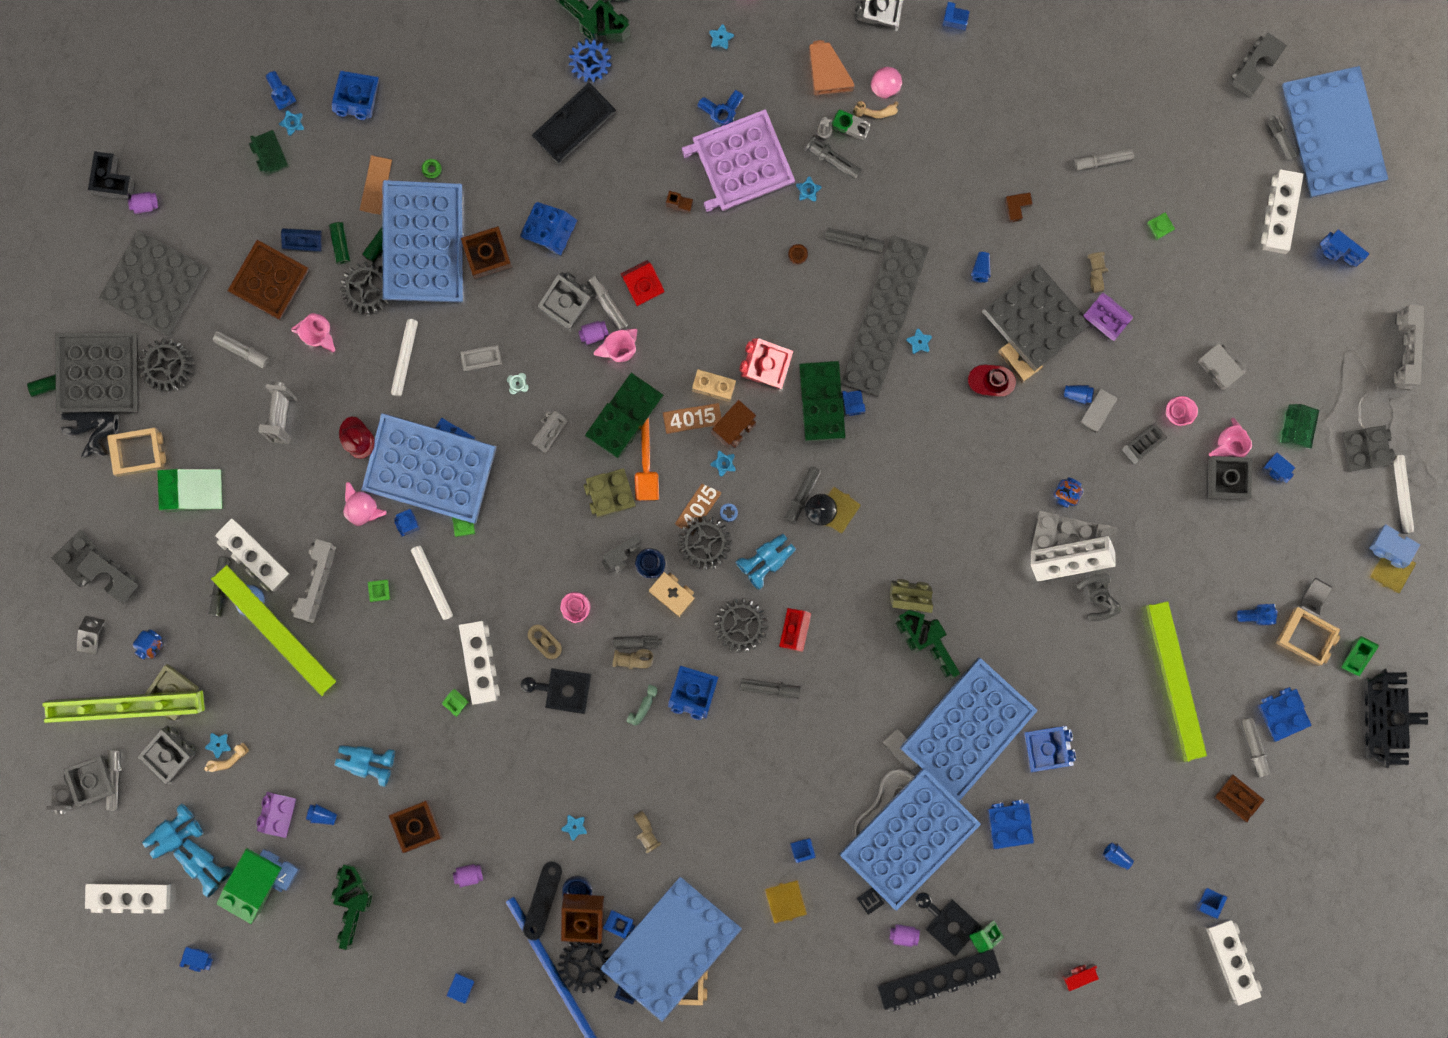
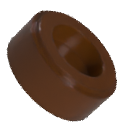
M795 244L789 249L788 258L793 264H803L808 258V251L805 246Z

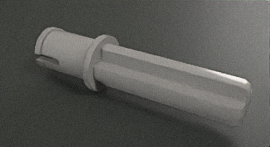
M826 116L822 117V121L817 126L818 138L823 141L829 139L832 134L831 118L827 119Z
M1132 148L1097 155L1092 153L1091 156L1075 158L1076 170L1079 171L1092 167L1097 169V166L1133 160L1134 151Z
M597 275L589 279L586 283L592 288L596 296L595 299L599 300L618 330L624 329L628 324L609 296V291L605 290Z
M217 331L213 336V342L245 358V361L249 360L261 368H265L269 361L268 356L255 351L254 347L250 348L220 331Z
M1252 717L1243 719L1242 725L1253 757L1251 761L1254 760L1258 777L1270 775L1271 773L1265 758L1267 754H1264L1254 719Z
M107 750V769L115 794L106 797V810L108 811L117 810L119 771H121L119 768L120 750Z

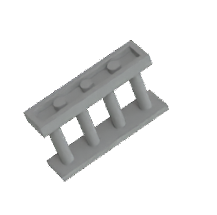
M272 382V385L266 384L265 388L272 394L268 422L265 425L260 424L259 433L270 442L290 444L291 436L286 433L285 424L289 401H297V397L284 386V383Z

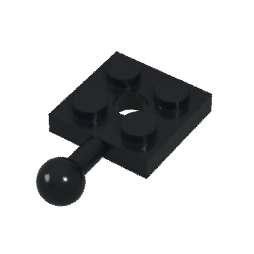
M551 668L549 684L539 683L531 677H526L521 681V689L526 693H532L535 690L548 692L545 708L585 714L591 674ZM567 685L574 688V694L571 697L563 695V688Z
M922 892L916 896L917 906L923 909L927 908L935 916L925 930L956 957L971 940L969 936L980 930L982 926L953 899L942 910H939L931 903L932 899L928 893ZM951 922H956L959 925L956 933L948 931V925Z

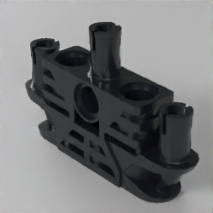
M1385 668L1381 674L1371 680L1366 678L1364 682L1365 750L1367 759L1374 758L1388 769L1389 765H1409V760H1401V758H1409L1408 752L1390 753L1389 749H1410L1409 725H1428V719H1420L1428 717V713H1409L1408 688H1388V684L1406 685L1407 679L1399 678L1407 677V673L1387 672ZM1377 683L1379 684V689H1373L1372 686ZM1396 713H1399L1402 716V721L1400 724H1397L1394 721V715ZM1374 748H1380L1381 754L1373 752Z

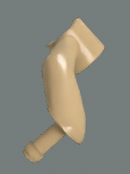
M858 101L853 109V114L857 117L865 115L876 119L885 118L897 114L899 103L896 101L893 105H888L884 109L871 110L866 108V104L863 101Z
M241 743L234 748L236 753L229 759L224 761L210 760L207 762L204 770L215 772L229 769L246 755L249 749L244 743Z

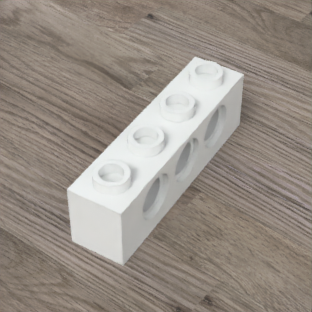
M1280 169L1276 175H1273L1271 186H1274L1273 194L1270 193L1268 205L1271 207L1270 212L1266 213L1264 221L1267 229L1266 232H1263L1261 244H1264L1263 250L1287 254L1290 251L1303 180L1302 173ZM1280 189H1287L1289 196H1283L1280 193ZM1278 207H1282L1285 210L1286 214L1284 216L1277 213ZM1273 227H1280L1282 235L1275 234Z
M231 518L215 535L219 539L217 544L224 550L228 548L233 553L231 557L238 564L243 562L247 566L245 571L253 578L257 576L261 580L259 584L267 592L269 590L276 592L291 576L234 519ZM236 538L242 539V545L239 548L233 547V541ZM250 552H255L257 555L256 560L253 562L247 560V555ZM269 565L271 567L270 574L263 576L261 573L262 568Z
M1109 536L1031 551V567L1037 581L1115 567V550Z
M483 621L459 625L472 705L497 701V696H500L498 684H494L493 677L497 676L495 664L491 665L490 657H493L492 645L487 643V637H490L489 627L484 625ZM477 637L481 638V647L473 648L471 645L472 640ZM479 657L485 659V666L483 668H476L475 660ZM481 677H487L489 680L486 688H480L478 685Z
M86 884L85 909H91V913H103V909H111V913H123V909H131V913H144V909H152V913H164V910L170 909V885ZM105 893H109L112 896V901L109 904L103 901ZM126 893L132 896L130 904H126L123 900ZM146 893L151 894L153 898L149 905L143 900Z
M1228 919L1207 927V932L1235 1004L1241 1005L1260 998L1262 988L1258 979L1255 980L1252 974L1255 970L1252 962L1247 961L1245 955L1247 948L1244 942L1239 940L1238 934H1240L1237 923H1233L1232 920ZM1226 937H1231L1233 940V944L1229 948H1226L1223 944ZM1234 956L1240 958V964L1237 967L1231 965V959ZM1242 975L1247 977V984L1244 986H1240L1238 983V979Z

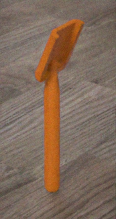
M648 418L641 428L643 472H637L634 476L635 500L659 499L658 473L649 472L650 439Z

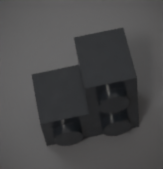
M94 151L88 191L92 195L128 200L131 198V194H133L135 181L131 176L116 174L118 158L114 154Z

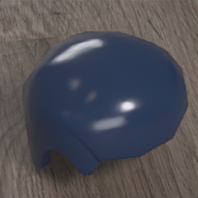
M647 548L636 556L635 566L637 572L643 577L658 578L665 570L666 561L660 551Z
M580 875L571 876L562 887V896L563 894L592 895L593 892L591 883L587 878Z

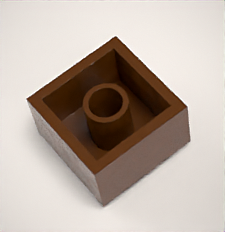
M499 226L461 238L474 280L512 268Z
M738 399L712 428V435L729 450L732 446L736 448L743 441L742 435L745 432L749 434L756 426L757 415Z
M427 800L388 815L402 853H407L443 838L430 803Z
M563 894L561 941L602 943L604 896Z

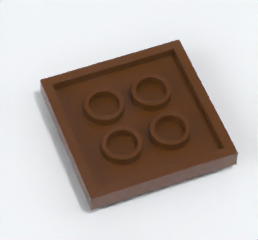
M256 240L227 291L274 318L281 320L310 269L265 243Z

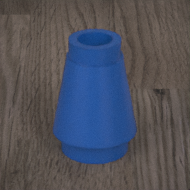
M987 252L978 253L971 273L973 280L976 282L986 283L991 277L990 254Z
M1066 385L1064 397L1083 404L1092 403L1094 388L1090 387V385Z
M310 804L306 820L315 824L334 825L337 814L318 804Z
M1111 842L1103 852V856L1106 857L1107 861L1126 870L1134 863V860L1118 843L1114 844Z

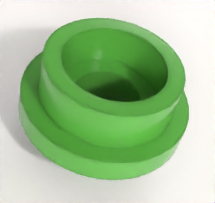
M428 159L422 164L421 169L425 177L434 179L440 175L441 165L437 160ZM434 166L435 171L429 172L428 168Z

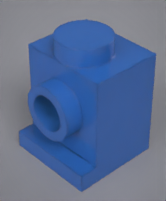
M1278 452L1273 454L1261 468L1263 472L1268 470V474L1274 480L1284 481L1285 483L1294 476L1292 471L1295 469Z
M411 509L397 514L396 518H394L401 537L420 530Z
M611 910L603 929L625 939L627 935L632 933L636 925L632 924L633 919ZM623 921L624 928L619 929L617 927V922Z
M187 946L185 947L179 967L184 968L190 965L189 969L201 972V969L210 970L213 963L212 953Z

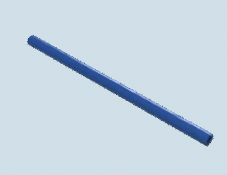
M515 897L506 901V904L523 931L526 916ZM531 926V927H530V932L533 933V934H535V931L533 930V928H532V926ZM528 940L584 1037L597 1038L566 984L562 981V977L540 940Z

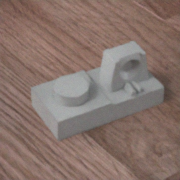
M547 411L540 420L544 426L536 433L531 442L545 454L568 422L556 411L553 413Z

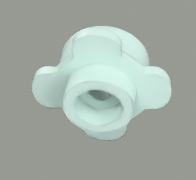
M524 373L508 376L507 382L510 384L509 392L515 395L517 392L528 391L529 387L526 384V375Z

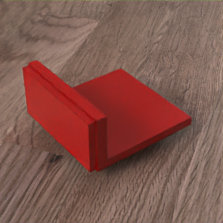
M648 260L621 273V277L625 281L636 306L665 292L652 264Z
M1083 964L1071 969V973L1063 976L1068 990L1072 991L1099 980L1095 970L1097 966L1094 964L1089 966Z

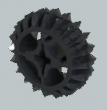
M570 942L569 945L572 949L569 950L564 947L563 950L567 955L560 954L559 958L565 960L558 963V966H564V969L560 970L559 974H566L562 981L565 982L569 979L570 982L567 987L570 988L574 983L576 985L574 991L576 992L579 986L582 987V993H586V987H589L590 992H594L593 985L600 989V980L605 984L607 983V980L603 977L606 974L601 971L600 967L592 963V955L595 951L601 958L603 966L611 957L605 958L604 956L609 950L605 949L602 952L600 950L603 947L602 943L596 947L594 946L595 943L588 944L584 942V944H581V942H577V946H575L573 942ZM579 949H588L585 957L582 959L571 957ZM588 960V965L592 968H587L583 971L579 963ZM569 963L577 966L579 969L577 980L569 971ZM588 972L600 974L593 981L582 982L585 974Z

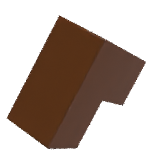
M669 191L666 207L690 213L693 199L683 197L681 193Z
M1030 192L1006 196L1005 202L1009 223L1022 221L1021 208L1031 207L1033 204Z

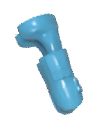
M784 534L758 547L756 555L752 558H739L736 561L737 566L746 575L760 562H765L762 567L748 576L750 582L758 590L763 588V580L769 571L775 573L796 550L793 544L782 549L783 551L780 553L776 550L788 540Z
M339 745L338 753L346 756L350 755L351 759L347 761V759L336 758L335 766L363 778L368 776V774L378 779L380 786L386 787L391 770L373 767L369 763L374 762L392 768L395 750L388 749L385 754H374L372 748Z
M180 804L177 807L178 815L174 820L163 821L154 829V832L143 840L142 844L145 848L150 847L157 841L160 845L149 853L153 859L167 852L174 851L183 844V839L188 836L194 835L198 838L203 835V830L196 820L191 821L184 829L176 832V828L194 818L193 814L184 804Z
M186 839L182 845L193 857L189 858L179 848L173 854L192 879H199L203 886V895L209 898L217 891L219 884L204 873V869L206 868L219 883L226 881L233 873V869L229 866L219 867L213 863L214 857L207 850Z

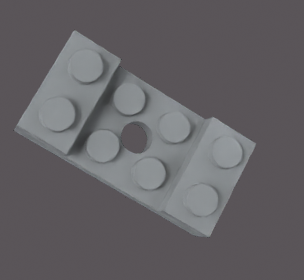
M1408 305L1397 314L1396 323L1399 325V331H1407L1403 339V344L1406 345V353L1403 354L1402 359L1404 366L1394 373V384H1396L1397 390L1412 391L1413 386L1421 385L1425 306Z
M1039 511L1030 551L1069 544L1068 537L1071 534L1077 535L1079 542L1109 536L1114 548L1118 528Z
M316 539L315 543H311L309 549L310 558L317 562V565L314 564L311 570L313 579L311 584L308 583L305 595H307V599L299 597L298 601L293 603L291 612L294 613L293 617L310 623L315 621L336 550V546H333L332 543Z

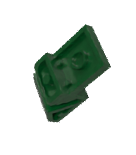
M556 0L579 20L580 32L591 42L593 39H596L597 42L598 36H606L607 44L623 43L631 34L627 17L623 14L618 15L614 11L615 8L608 1L598 0L588 10L589 6L583 0ZM602 15H603V16H604L603 19H604V26H605V28H604L603 30H599V29H598L599 27H598V20H597V19L599 18L600 29H602V28H603Z
M839 361L799 364L805 442L845 439Z
M631 372L610 403H607L585 434V437L619 459L629 443L631 444L636 438L642 426L664 395Z
M912 610L899 615L896 618L898 622L895 624L901 634H906L908 638L906 643L911 651L915 650L917 653L931 646L930 653L935 660L939 659L942 664L940 670L945 678L949 676L951 680L960 675L959 670L941 641L947 634L939 620H924L925 614ZM922 625H927V626H928V630H927V634H926V635H925L926 628H923V631H921Z
M343 864L341 868H338L336 879L339 882L338 886L333 888L331 899L334 900L333 905L349 908L347 911H344L342 917L344 928L342 931H339L337 937L339 949L349 950L352 947L360 912L369 911L373 892L365 889L363 884L367 882V879L359 866ZM355 888H359L361 891L360 894L355 897L352 896L358 893L357 890L344 897L345 894L353 891Z

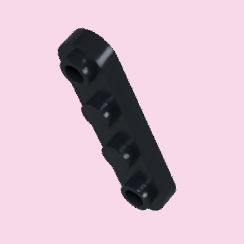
M548 862L541 869L523 926V934L528 940H537L544 932L562 875V868L556 862ZM549 868L555 869V875L549 874ZM531 926H535L537 928V932L535 934L530 932Z

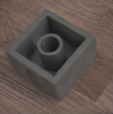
M1210 457L1208 460V498L1248 500L1252 498V458Z

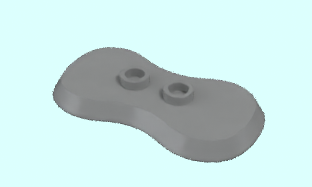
M894 769L883 777L874 804L862 813L854 824V838L916 775L904 769Z

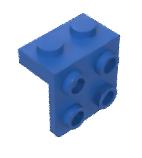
M536 202L520 236L525 240L545 246L553 253L561 256L575 228L577 219L564 210Z

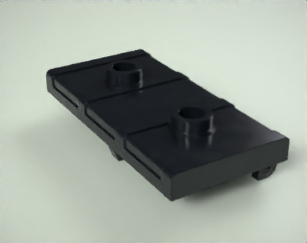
M589 82L536 130L532 137L557 164H560L617 111Z

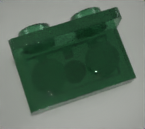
M274 130L256 137L254 135L250 136L252 142L249 143L252 153H257L259 160L256 162L261 172L264 171L269 176L289 167Z
M1289 404L1286 411L1285 425L1282 430L1281 443L1312 449L1320 410L1303 404Z

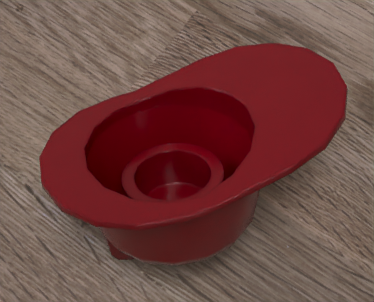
M984 364L978 365L970 371L968 384L973 391L982 395L1007 396L1014 390L1016 378L1013 372L1004 366Z
M351 416L342 422L339 429V439L344 450L358 459L368 457L372 453L375 444L374 436L358 417Z

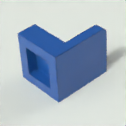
M948 2L942 26L966 30L969 11L955 8L956 3Z
M860 390L852 392L842 391L845 417L865 414L866 410L865 404H863L862 392Z
M810 838L790 843L796 863L816 858Z
M1206 888L1196 910L1218 919L1227 896Z
M457 972L447 997L466 1004L474 981Z

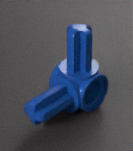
M275 71L269 72L266 75V79L273 90L271 97L280 111L295 103L296 99L289 86L282 84Z
M735 90L725 104L718 105L703 97L700 99L698 107L710 114L711 119L717 122L719 126H724L734 121L735 110L744 98V95ZM728 113V117L725 120H719L721 114Z
M1275 604L1257 605L1255 609L1238 610L1237 620L1238 622L1256 621L1259 625L1277 624L1278 611L1275 608Z

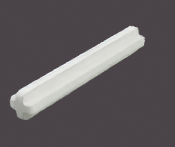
M408 319L406 322L391 388V394L394 396L402 395L418 321L414 319Z
M1396 455L1393 462L1402 532L1412 533L1414 532L1405 456Z
M416 546L412 548L411 552L444 620L453 616L422 547Z

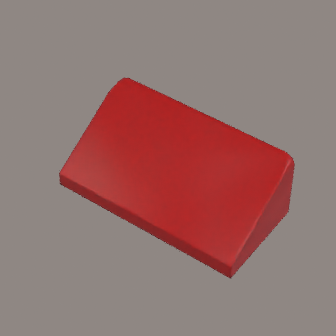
M787 608L779 647L803 652L811 618L810 612Z

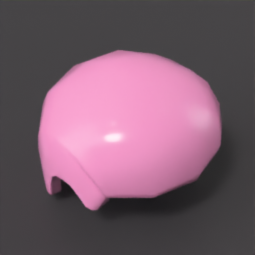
M888 66L879 69L873 75L870 84L872 91L878 97L887 99L897 94L903 82L901 74L897 69Z
M1174 397L1166 405V416L1169 422L1178 426L1192 424L1198 416V407L1189 397Z
M571 592L566 594L561 600L560 609L565 619L572 623L584 621L589 615L591 606L590 601L584 594Z

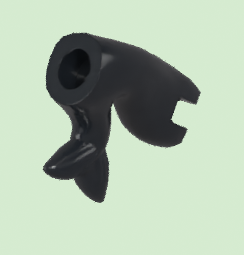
M110 412L61 414V420L77 421V427H61V433L64 435H81L93 428H97L90 436L81 458L89 457L93 453L102 456L109 454L101 444V440L107 438L108 435L118 434V414Z

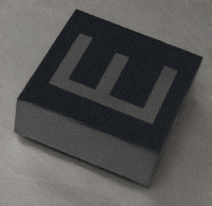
M873 887L856 898L867 915L885 904Z

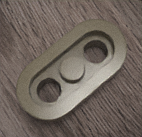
M534 625L529 629V641L546 658L556 659L561 655V644L545 627ZM537 631L542 633V637L540 639H536L534 637V634ZM550 646H555L556 651L554 653H549L548 648Z

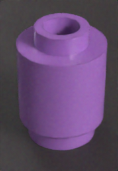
M143 192L131 194V198L128 199L130 211L134 210V214L151 212L158 208L156 193Z
M599 320L581 326L582 330L578 331L581 342L586 341L587 345L604 340V337L609 335L605 322H599Z
M475 864L457 867L456 872H453L454 883L459 884L460 888L479 884L478 881H483L480 865L475 866Z
M895 924V928L890 930L889 940H893L895 945L918 946L920 930L912 926Z

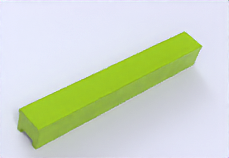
M228 565L211 577V580L310 685L323 696L336 682L328 671Z
M1169 602L1147 605L1146 609L1184 761L1189 762L1193 759L1206 757L1207 753Z
M203 690L47 700L42 703V706L45 707L46 718L44 723L198 714L205 711Z

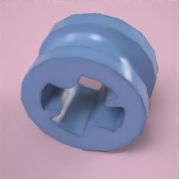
M728 503L720 509V516L725 522H732L737 518L738 510L735 505ZM728 507L731 508V511L735 512L734 516L731 515L732 518H727V515L723 514V511H726Z

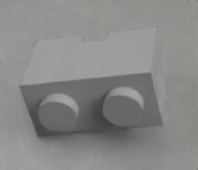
M1218 343L1202 356L1198 362L1207 373L1213 372L1216 376L1213 380L1224 391L1244 374L1242 371L1244 368L1239 361H1234L1230 357L1231 353L1225 345L1221 346Z

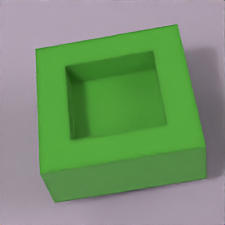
M1166 212L1147 223L1157 240L1175 230Z
M452 517L455 537L475 534L474 523Z
M388 579L368 582L370 602L391 600Z
M453 689L442 702V705L457 717L469 701Z

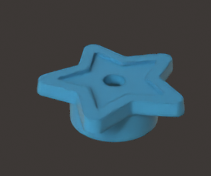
M723 24L718 30L709 31L713 38L711 47L719 46L728 49V41L734 37V34L726 32Z
M287 110L284 120L279 125L286 128L288 135L291 136L295 130H304L300 122L303 114H292Z
M808 177L804 183L796 184V187L800 190L799 200L809 198L812 201H816V192L822 188L820 185L813 183L811 177Z
M917 329L915 335L907 338L906 341L912 345L913 354L921 350L929 352L928 342L932 336L923 335L921 330Z
M718 451L717 459L710 465L718 469L720 476H723L726 471H736L732 464L735 455H725Z
M211 733V742L205 746V749L213 751L217 759L222 752L231 751L227 744L228 734L217 736Z
M568 815L567 824L561 830L569 833L572 841L579 834H587L586 829L583 827L585 817L575 819Z

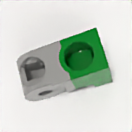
M840 109L836 112L831 124L832 130L843 132L860 140L866 139L871 126L870 123Z

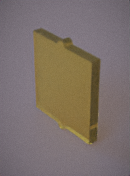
M833 487L829 496L834 499L837 505V514L834 520L826 526H831L842 534L861 504L850 498L849 494H844L836 487Z
M1381 558L1370 577L1383 584V587H1388L1400 593L1417 563L1411 561L1410 565L1403 569L1393 566L1388 559Z
M797 880L786 884L780 883L778 886L765 889L774 923L786 920L792 921L793 918L807 915Z

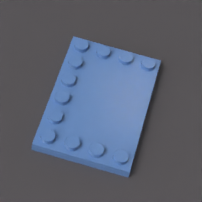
M1360 66L1282 84L1310 198L1388 180Z
M388 180L382 182L383 300L463 302L462 184Z
M381 413L374 440V449L370 455L362 491L475 524L478 519L497 446Z
M978 657L902 744L900 749L922 769L925 768L957 801H960L1038 710L986 662Z
M923 768L839 855L897 911L964 843L981 823Z
M679 877L600 969L663 1022L741 932L742 928Z

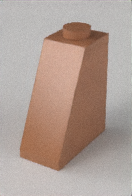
M823 40L814 41L813 44H810L809 54L814 95L853 91L854 82L829 42L825 43Z

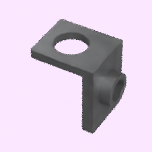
M1315 578L1303 596L1300 608L1319 617L1321 607L1333 587Z
M85 616L78 629L77 651L96 655L98 636L105 620ZM89 622H94L98 626L89 627L86 624Z
M52 786V806H47V810H53V814H66V810H72L69 786ZM59 790H65L68 794L67 799L63 802L58 801L56 798Z

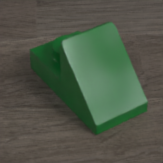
M1362 636L1358 637L1353 641L1352 649L1342 663L1341 668L1360 677L1379 645Z
M994 920L969 936L979 953L994 948L1004 938Z

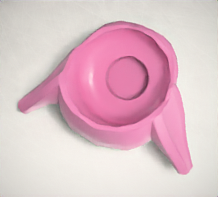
M311 313L291 328V331L298 333L301 340L307 345L314 347L322 346L331 352H335L333 339L330 335V323L324 316Z
M633 328L612 332L606 337L604 343L594 351V355L605 358L610 357L618 363L630 360L636 352L635 341L638 330Z
M1235 418L1231 419L1232 426L1225 428L1220 433L1217 441L1219 447L1209 453L1210 457H1245L1251 450L1252 441L1247 431L1241 427Z
M350 482L346 483V504L343 513L348 521L356 526H361L368 521L386 515L387 512L385 510L377 509L376 502L370 495L361 491L356 492Z

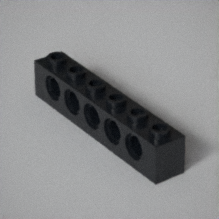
M990 949L876 986L884 1010L889 1009V1012L901 1009L900 1005L906 1003L909 1006L918 1004L920 999L924 997L930 1000L939 997V993L947 991V994L958 991V986L966 984V987H971L978 984L977 980L983 978L986 981L995 979L1001 971L994 949ZM976 963H981L983 966V971L980 974L973 973L972 968ZM957 969H961L964 972V977L959 981L953 978V973ZM938 975L943 976L945 979L944 984L940 987L934 985V978ZM917 982H924L925 990L922 993H917L914 989ZM898 988L906 990V996L903 999H897L895 996Z

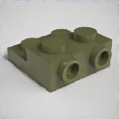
M624 468L587 478V483L583 484L586 495H591L593 501L589 503L592 515L597 514V518L636 507Z
M904 579L891 581L889 597L892 608L932 613L933 591L928 583L917 582V584H914Z
M166 664L145 694L198 691L199 687ZM166 715L165 717L175 721L182 715Z

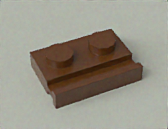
M1233 774L1214 797L1245 823L1249 821L1265 800Z

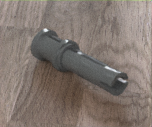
M813 135L804 150L811 151L818 156L819 160L825 159L856 180L862 169L831 150L832 147L829 144L825 145Z

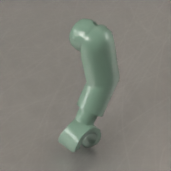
M648 685V694L643 698L637 715L630 712L627 723L634 726L641 723L653 702L652 698H655L658 690L655 686Z

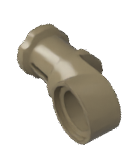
M1105 252L1089 254L1087 256L1092 266L1090 276L1092 292H1104L1102 274L1109 272L1105 266Z
M640 649L637 652L631 653L615 650L612 667H629L631 670H633V667L649 668L653 664V653L647 649ZM640 657H646V658H648L649 660H641V659H639V658H640Z
M640 811L635 814L634 818L643 831L636 837L642 841L646 848L645 852L649 853L662 845V843L658 842L652 833V825L645 813Z

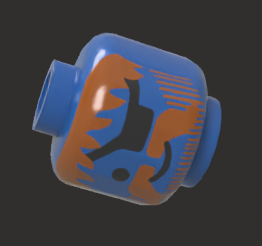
M1070 477L1062 479L1054 492L1055 498L1058 499L1057 504L1065 508L1077 506L1084 492L1081 487L1082 484Z
M151 629L141 631L132 644L136 650L134 654L142 660H145V658L153 659L163 646L162 637Z

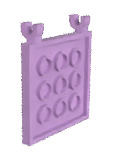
M766 109L693 137L694 144L682 147L684 158L698 152L716 198L704 202L706 212L712 211L719 206L721 211H725L795 183Z

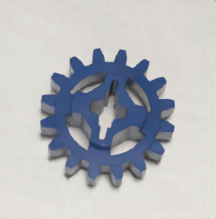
M586 38L585 44L578 41V48L572 47L575 54H569V58L573 59L569 62V66H574L572 73L578 72V79L584 76L585 82H587L588 78L595 82L596 76L602 79V72L608 73L605 67H611V63L607 61L611 59V55H606L609 48L603 49V42L596 44V39L589 43L588 38ZM589 48L587 52L579 53L581 50ZM596 49L602 54L603 59L597 55ZM589 56L593 57L591 64H588V60H586ZM578 63L583 65L584 71L579 67ZM600 68L598 71L591 73L592 69Z

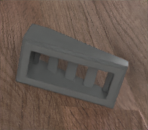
M1153 423L1122 450L1136 464L1166 440L1167 436L1156 423ZM1150 431L1159 439L1158 441L1153 438L1149 433ZM1144 436L1150 441V443L1152 444L1151 446L1143 438ZM1138 441L1146 449L1145 451L1139 446Z

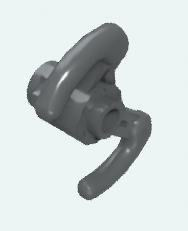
M1107 573L1090 575L1077 584V588L1080 590L1087 586L1090 600L1093 603H1103L1110 609L1106 612L1090 613L1088 615L1090 620L1108 619L1121 611V605L1109 593L1108 584L1111 582V577Z

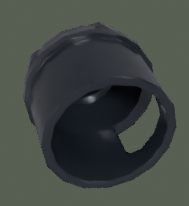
M816 494L806 504V516L815 525H827L836 517L837 505L829 495Z

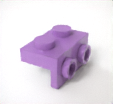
M1104 293L1098 297L1083 316L1113 341L1133 319V316L1127 310L1123 309Z
M267 792L266 796L262 799L263 808L261 815L257 819V831L286 838L296 799Z

